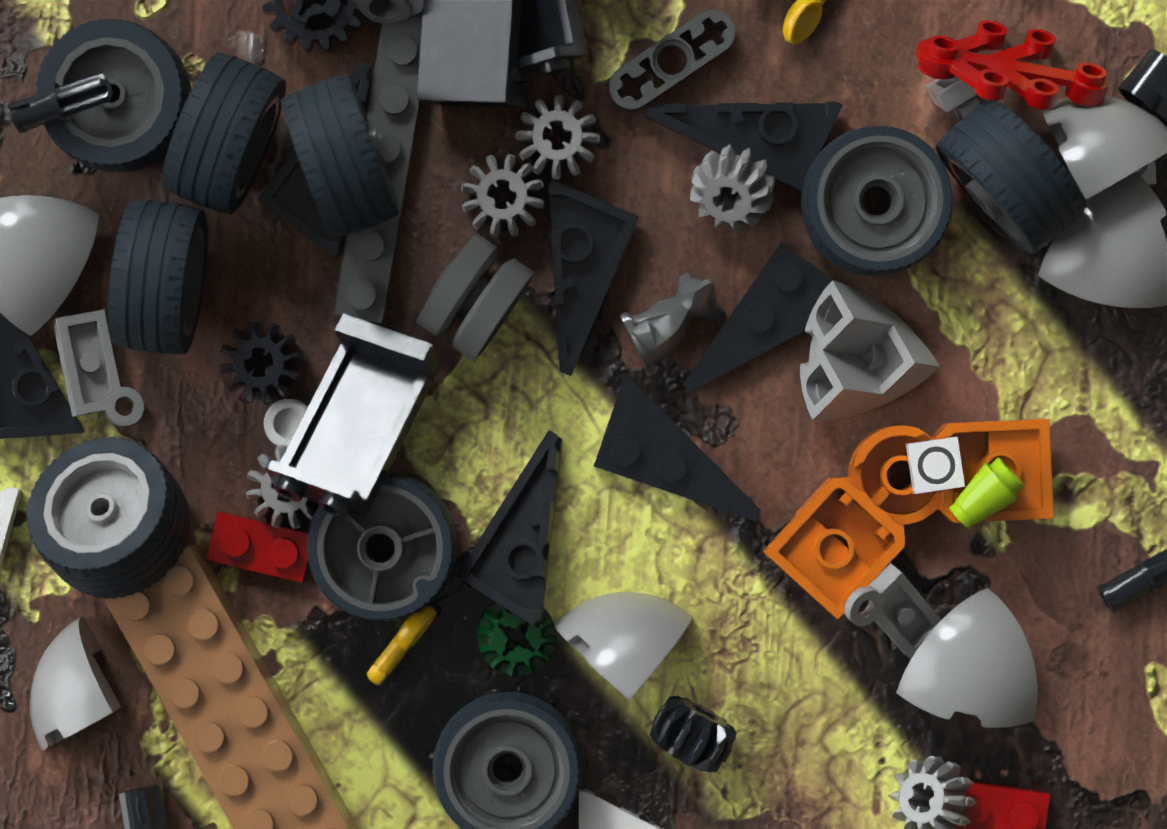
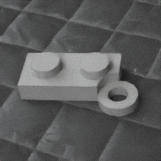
M105 310L65 316L52 320L72 417L104 411L106 418L117 426H129L136 423L143 414L144 402L136 390L120 386ZM121 397L127 398L132 404V411L128 416L119 415L115 409V403Z
M891 563L869 586L855 590L845 604L847 619L857 626H866L875 621L899 650L910 659H912L928 634L942 620L905 575ZM868 600L869 605L863 612L859 613L861 604Z

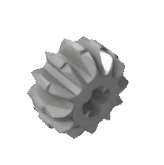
M555 95V110L549 112L542 99L536 100V110L541 117L537 119L527 112H523L520 117L521 121L531 127L533 131L521 130L515 133L516 141L533 143V145L524 148L519 153L521 160L526 161L539 155L538 160L533 166V173L540 175L547 163L552 164L551 174L553 180H560V165L565 163L574 177L579 175L580 169L574 158L578 156L587 163H592L594 160V154L582 147V144L595 145L600 140L599 134L582 133L583 130L591 127L596 122L594 115H586L577 120L576 117L582 109V102L575 100L569 111L565 112L563 111L564 101L562 95ZM552 126H562L563 133L567 136H572L569 144L563 141L564 149L554 150L552 149L551 141L543 140L546 131L552 134Z
M730 144L723 148L721 154L711 150L705 155L702 164L695 167L691 176L694 185L690 191V200L700 203L698 208L699 217L707 215L714 217L715 229L724 222H729L735 233L742 228L744 222L754 227L760 221L762 214L769 211L772 205L775 176L764 174L767 169L766 159L757 162L750 160V147L744 150L741 155H736Z
M508 154L505 158L504 169L499 170L495 157L493 155L487 156L486 161L491 171L490 173L485 175L475 165L469 170L471 175L480 182L479 186L470 183H463L461 186L463 193L477 196V199L462 204L463 212L472 213L482 209V212L474 219L472 225L476 230H479L489 219L493 220L490 228V236L492 238L499 237L501 223H507L511 237L519 236V229L514 220L520 217L529 227H533L536 223L533 216L525 211L526 207L536 210L544 208L543 200L528 197L529 193L541 190L543 182L539 179L524 184L523 181L531 174L533 166L530 163H526L517 173H514V155ZM499 184H508L510 193L517 196L513 205L506 202L508 207L506 209L496 208L495 199L489 197L493 188L499 191Z
M284 445L276 447L275 455L277 462L281 461L286 451ZM261 454L258 457V461L265 469L271 458L266 454ZM255 470L248 472L247 478L261 483V488L247 491V499L263 497L265 501L256 508L254 513L257 517H262L271 509H274L271 526L278 528L282 525L285 514L288 513L289 523L293 529L301 527L302 519L299 511L301 509L309 519L313 520L317 509L310 503L311 500L302 498L300 502L285 500L282 498L283 496L274 490L275 485L267 472L265 474Z
M929 756L925 762L921 760L908 762L909 774L899 773L894 776L901 789L900 792L895 791L888 796L900 804V807L893 813L892 817L897 821H905L904 829H957L956 825L966 826L971 823L964 810L965 807H972L977 802L974 798L966 797L965 792L974 782L969 778L960 777L961 767L953 762L944 763L941 757Z

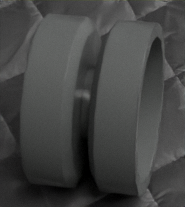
M477 233L469 240L459 255L454 257L444 269L430 292L431 296L416 320L418 325L439 337L446 334L460 316L463 317L464 321L453 338V348L473 362L480 357L494 338L535 272L513 258L506 261L491 280L487 278L498 258V247Z

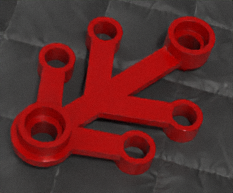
M984 20L978 24L975 35L956 41L947 36L936 35L921 41L916 49V57L919 60L918 68L923 74L942 80L951 79L956 76L974 88L978 96L991 101L1002 100L1005 97L1007 87L1025 98V102L1031 107L1049 110L1055 106L1059 92L1057 85L1066 86L1065 95L1072 102L1082 106L1096 107L1103 104L1109 86L1106 70L1094 63H1081L1073 71L1027 63L1035 59H1049L1052 56L1056 38L1050 32L1040 29L1029 30L1024 44L989 55L978 54V52L986 49L992 51L1002 49L1007 35V28L1003 24L992 20Z

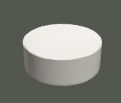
M283 399L271 405L264 417V430L267 437L275 445H284L287 448L308 406L295 399Z

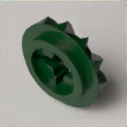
M495 603L486 611L480 621L477 636L480 653L493 669L510 676L532 674L549 661L556 644V629L553 619L545 608H543L540 626L536 628L530 623L527 626L528 630L525 637L535 649L532 651L528 647L524 648L517 645L513 650L510 649L507 654H504L503 651L506 648L505 644L507 643L508 636L503 632L504 629L498 626L499 623L516 629L520 624H524L525 620L499 603Z

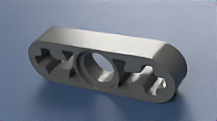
M706 10L616 70L609 83V95L614 105L626 112L639 111L726 53L732 46L736 34L735 24L731 17L721 10ZM709 21L713 26L721 23L725 27L721 34L723 43L717 46L714 41H707L698 48V52L704 57L696 61L691 46L681 37L688 33L691 42H694L704 34L703 23ZM675 47L684 53L686 66L683 71L670 75L660 69L657 58L665 48ZM645 61H649L651 72L663 85L656 89L651 79L640 88L641 98L635 101L631 96H626L622 99L618 94L623 88L621 79L628 76L631 81L638 80L646 74V70L640 65Z

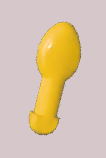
M797 0L792 4L785 17L782 30L786 42L791 44L800 43L814 32L820 22L822 6L826 0Z
M427 606L406 619L397 634L368 670L367 677L372 683L381 685L408 650L426 632L437 615V611L432 606Z

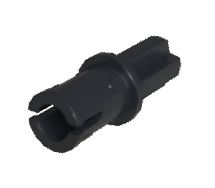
M97 74L62 87L58 83L50 85V90L29 98L10 102L9 109L14 111L10 113V116L17 131L24 133L60 119L64 123L71 121L72 114L108 103L113 93L109 81L104 74Z
M1167 548L1143 562L1140 559L1135 560L1134 567L1107 583L1097 586L1101 598L1112 614L1149 592L1152 595L1158 594V587L1167 583Z

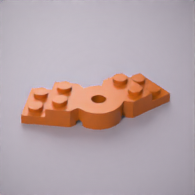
M1049 419L944 423L933 436L912 426L894 425L877 429L867 435L855 448L849 463L848 477L827 478L763 552L838 620L845 612V604L850 595L858 588L869 586L905 547L904 525L919 522L936 510L949 522L961 523L949 507L956 502L958 496L985 462L990 465L999 457L1023 482L1025 488L1017 494L1019 497L1018 501L982 522L1053 519ZM958 437L965 487L913 494L911 481L902 489H895L889 484L887 471L894 462L902 460L909 465L906 444Z

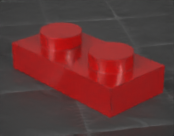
M219 511L217 512L206 560L303 583L309 564L307 555L308 532L285 526L275 528L268 522Z
M974 782L965 792L966 797L974 798L977 802L972 807H965L964 810L971 823L966 826L956 825L957 829H1045L1050 794L1043 791Z

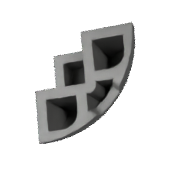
M1105 96L1103 104L1096 107H1087L1076 104L1069 98L1055 102V106L1052 109L1042 110L1046 123L1059 144V151L1085 199L1099 193L1167 153V127L1150 112L1132 102Z
M1134 172L1090 198L1085 199L1087 201L1086 209L1052 241L1038 274L1039 277L1071 295L1103 305L1123 308H1153L1167 305V240L1160 220L1167 213L1151 187Z
M20 195L0 198V313L20 330L30 336L34 334L52 317L71 292L92 249L98 227L99 213L80 204L54 197Z
M832 280L818 298L807 321L805 332L812 336L809 361L800 364V379L804 400L812 420L843 419L876 409L909 392L940 368L926 345L906 323L882 303L850 285Z
M986 588L961 602L933 628L910 660L896 693L916 707L944 719H950L953 713L958 711L977 716L981 720L983 727H1013L1034 721L1038 700L1037 673L1030 646L1019 623L1000 598L990 589Z
M616 592L597 596L577 605L563 615L554 624V627L567 642L586 658V661L630 700L680 639L690 624L692 616L674 603L654 595L638 592Z
M82 616L70 623L53 639L41 657L33 677L30 693V716L37 742L42 751L121 708L93 657V654L101 651Z

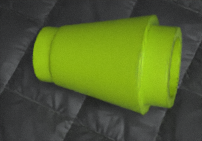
M998 457L990 465L987 462L983 464L949 509L970 530L976 524L981 523L1018 501L1019 497L1017 494L1025 488V485L1006 463Z

